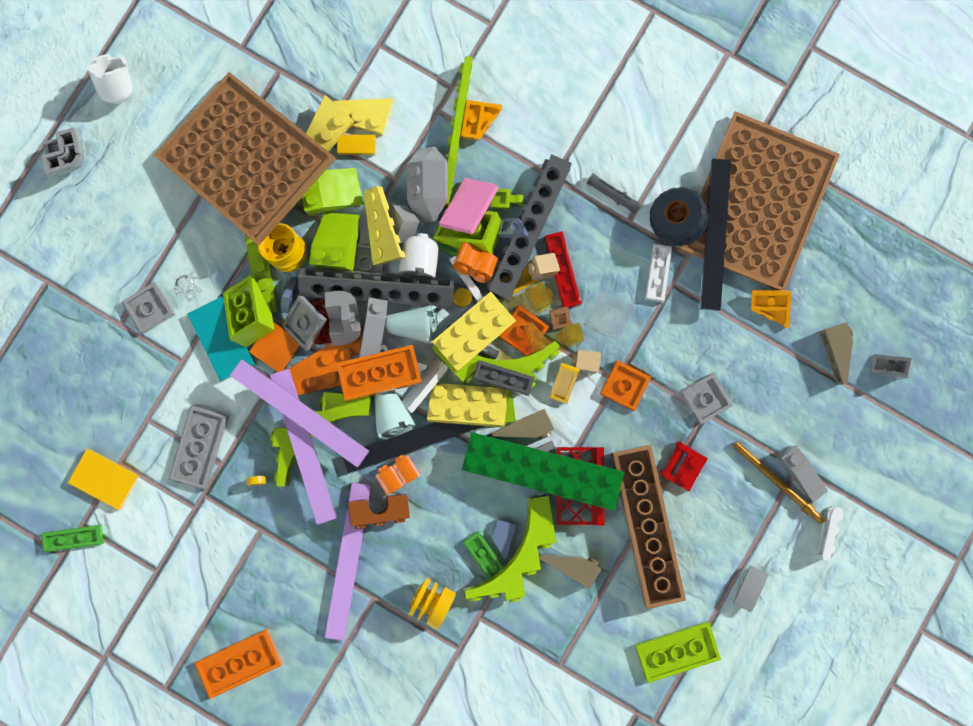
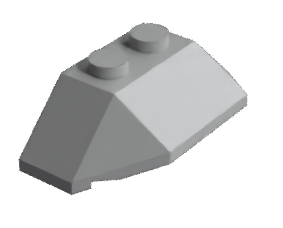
M433 146L418 149L407 163V201L420 224L436 222L439 213L448 199L447 160Z

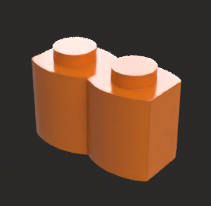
M463 242L458 249L452 267L460 274L470 275L477 282L487 283L492 277L498 258L491 253L481 251L472 244Z
M401 455L393 460L395 464L388 467L386 464L377 470L378 474L375 477L387 496L420 476L409 456Z

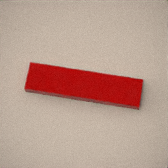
M563 231L545 235L544 239L548 254L555 253L560 271L554 277L562 307L567 306L570 308L581 305Z

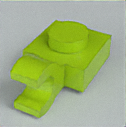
M498 188L491 201V208L510 209V204L523 206L524 195H511V189Z

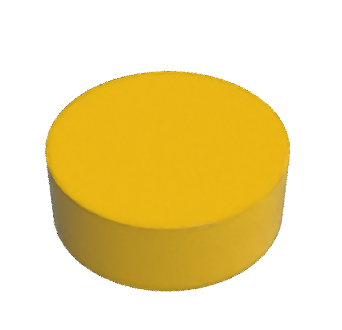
M466 288L456 290L453 295L454 303L461 308L467 307L472 302L471 292Z
M248 477L246 484L247 486L266 485V477Z

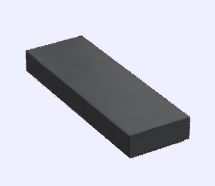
M478 360L473 380L529 397L534 377Z

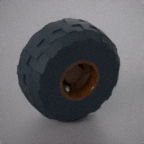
M679 187L664 191L654 200L650 208L649 219L653 232L661 241L668 245H689L699 239L707 228V206L702 197L692 189Z

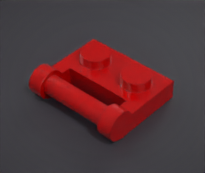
M677 441L673 454L664 470L661 469L659 475L689 492L708 458ZM681 453H687L675 476L671 475L670 473Z

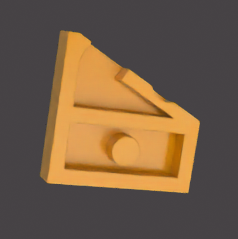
M467 100L461 138L480 141L502 111V105Z
M751 290L750 309L771 321L783 325L785 328H789L792 292L789 290Z

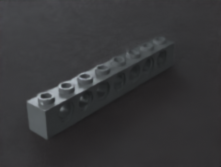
M551 154L549 160L545 159L541 167L544 171L541 176H537L533 185L536 187L534 193H529L526 200L528 206L526 210H521L518 217L523 225H532L533 230L527 231L528 236L515 237L512 238L510 244L506 243L502 252L505 254L503 260H498L494 269L497 273L494 278L491 277L486 286L489 288L488 293L492 292L496 298L509 303L571 169L572 163ZM549 174L555 175L556 180H554V181L549 180V179L547 178V175H549ZM546 191L549 196L543 198L539 195V192ZM537 207L541 210V213L533 214L531 209ZM523 241L526 246L520 249L515 243ZM509 258H515L517 259L518 264L512 266L508 263L507 260ZM508 275L510 281L503 283L500 281V276Z
M302 267L298 276L299 296L306 298H325V292L345 291L350 293L356 301H363L365 303L368 298L386 300L388 301L387 304L393 303L405 306L420 305L425 307L433 305L440 308H452L455 278H433L430 276Z

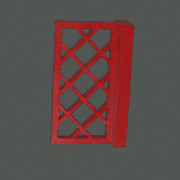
M556 447V454L561 455V451H569L574 456L573 459L580 460L578 456L583 451H591L589 463L604 466V447ZM557 496V525L605 526L604 508L591 505L590 509L588 507L589 504L581 502L584 506L575 513L568 506L573 500L570 499L565 503L560 496ZM567 507L574 516L569 521H561V512ZM587 508L591 512V521H583L578 515Z

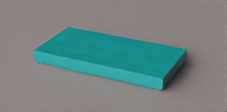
M219 297L187 313L220 382L231 377V373L241 360H244L251 366L256 365L248 347L230 340L223 297Z

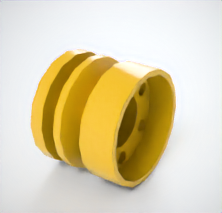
M279 223L258 246L261 256L277 270L285 273L294 272L305 263L308 256V247L305 241L291 227Z
M426 578L418 587L410 603L408 615L412 617L416 609L419 610L420 613L416 620L419 621L426 614L428 615L426 625L438 631L455 598L456 592L444 587L439 594L436 592L438 583L435 582L432 589H429L427 587L431 579Z

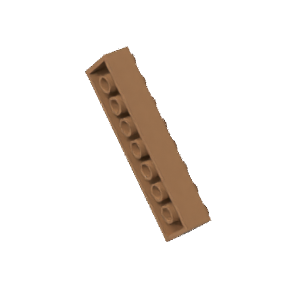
M645 445L610 453L613 468L625 472L619 495L644 606L650 609L686 601L652 446Z

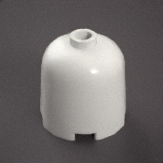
M110 54L101 55L92 59V65H87L91 80L100 99L108 103L120 104L131 96L133 85L126 59L123 56L118 55V58H111Z
M418 233L417 236L407 238L402 247L405 258L400 259L398 274L435 278L438 260L437 243L428 238V235L424 233Z

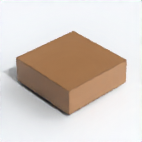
M567 306L549 310L553 330L571 326Z

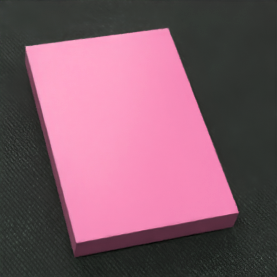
M464 178L441 218L440 226L473 235L498 190L497 185Z

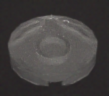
M684 381L668 383L659 394L660 409L672 419L687 418L694 412L697 406L698 398L696 391Z

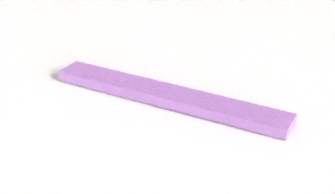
M241 360L231 373V377L356 467H359L369 453L368 449L244 360Z
M290 369L270 375L274 383L299 400ZM282 413L317 525L336 519V513L310 433Z
M352 482L349 501L368 499L369 503L372 485ZM348 508L325 638L341 641L345 640L364 528L355 529V526L350 525Z

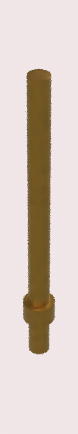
M736 441L732 445L734 449L798 504L802 512L810 515L819 524L825 521V518L815 510V507L810 502L802 499L742 444Z

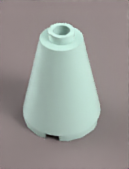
M429 305L391 314L385 321V330L392 335L433 344L432 341L436 339L434 335L439 332L438 312L433 310L436 306Z
M395 390L374 395L376 428L379 439H388L387 435L395 437L412 430V427H415L414 421Z

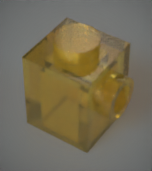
M542 281L525 290V295L535 313L537 311L543 313L551 308L550 305L553 302L552 298H554V295L549 287H545Z
M580 322L563 326L559 329L560 332L557 333L559 343H563L564 348L584 342Z

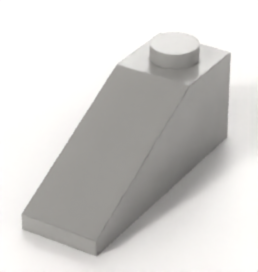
M368 298L366 302L359 358L380 353L388 303L386 300Z
M789 446L775 457L812 503L828 491L809 460L797 446Z

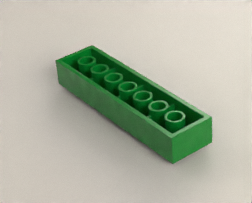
M473 432L470 435L462 466L463 471L612 511L616 510L625 472Z

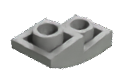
M749 566L733 604L752 612L769 574Z

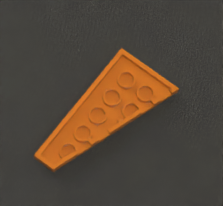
M363 325L360 326V336L356 341L339 346H333L331 343L289 368L298 396L341 386L337 363L351 360V357L360 354Z

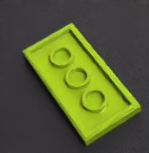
M709 621L634 644L647 684L721 660Z

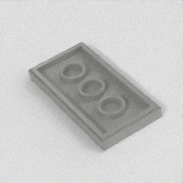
M191 405L170 471L169 480L207 490L229 419L228 415Z

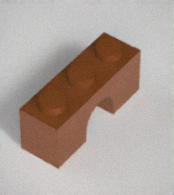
M407 494L386 496V507L379 513H374L370 510L368 499L347 501L350 525L355 526V529H362L367 527L366 524L374 523V526L386 525V521H394V523L405 522V519L410 518Z

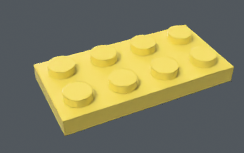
M490 292L434 339L432 343L454 369L459 371L516 320L493 293Z
M436 383L431 390L427 420L428 422L505 427L509 390L497 387Z

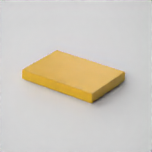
M86 449L68 483L117 510H121L139 475L91 449Z

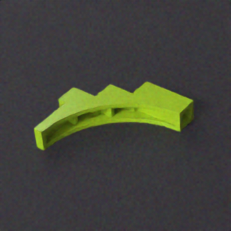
M554 341L539 352L512 360H496L476 355L459 371L454 369L435 345L432 347V351L449 367L448 369L462 384L465 382L469 384L473 381L477 363L480 360L534 377L532 389L536 385L535 381L537 379L533 373H539L545 367L544 363L548 359L552 361L558 356L560 345Z
M324 392V395L320 398L322 412H315L331 424L350 417L371 416L373 397L368 396L346 402L343 394ZM274 427V431L270 435V441L273 442L272 447H280V451H277L276 454L278 470L275 471L274 481L276 486L286 487L289 486L296 456L287 428Z
M549 496L527 498L528 515L526 529L515 555L492 578L478 585L464 588L463 592L466 599L478 601L481 600V596L489 595V598L501 596L500 593H503L504 598L509 600V602L521 601V597H526L522 573L533 575L536 574V570H541L537 546L543 549L552 547L551 544L556 543Z

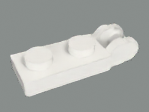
M835 506L827 508L816 554L817 558L828 561L834 555L835 547L833 544L839 533L837 526L838 522L843 519L842 515L844 512L843 509Z

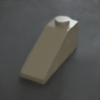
M846 322L819 331L837 385L848 383L853 332Z
M544 408L493 432L492 435L493 437H540L542 440L551 436L550 431L554 430Z
M539 554V559L588 589L591 588L601 571V568L598 566L599 562L590 556L586 559L582 556Z

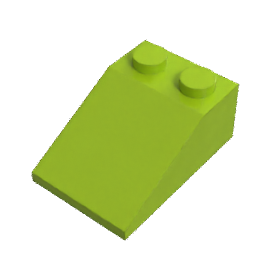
M356 168L326 170L302 197L306 214L313 216L324 212L327 213L364 205Z
M486 211L473 235L444 228L439 224L433 239L459 249L463 242L476 246L481 251L493 254L499 239L497 235L502 221L497 212Z
M324 212L311 245L309 264L316 268L353 271L361 216Z
M249 275L223 292L231 341L248 347L275 330L272 313L252 275Z

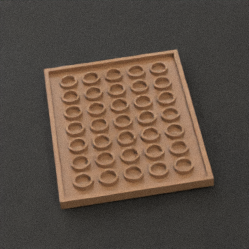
M230 72L226 74L154 154L159 161L258 246L336 160L324 147Z
M735 111L715 159L731 160L724 269L774 290H786L840 154ZM710 171L700 193L707 209ZM706 230L699 239L689 245L678 246V250L704 260Z

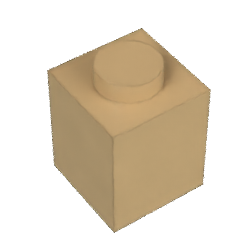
M555 253L534 256L527 263L528 273L533 281L551 278L560 271Z
M577 350L576 354L572 356V365L579 368V371L598 373L601 353Z

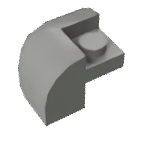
M74 127L55 132L56 139L43 142L46 154L41 155L45 174L48 176L56 177L71 173L80 168L83 163L84 148L80 133Z
M345 291L325 292V308L329 318V333L333 346L346 345L356 341L360 336L361 330L360 315L355 298Z

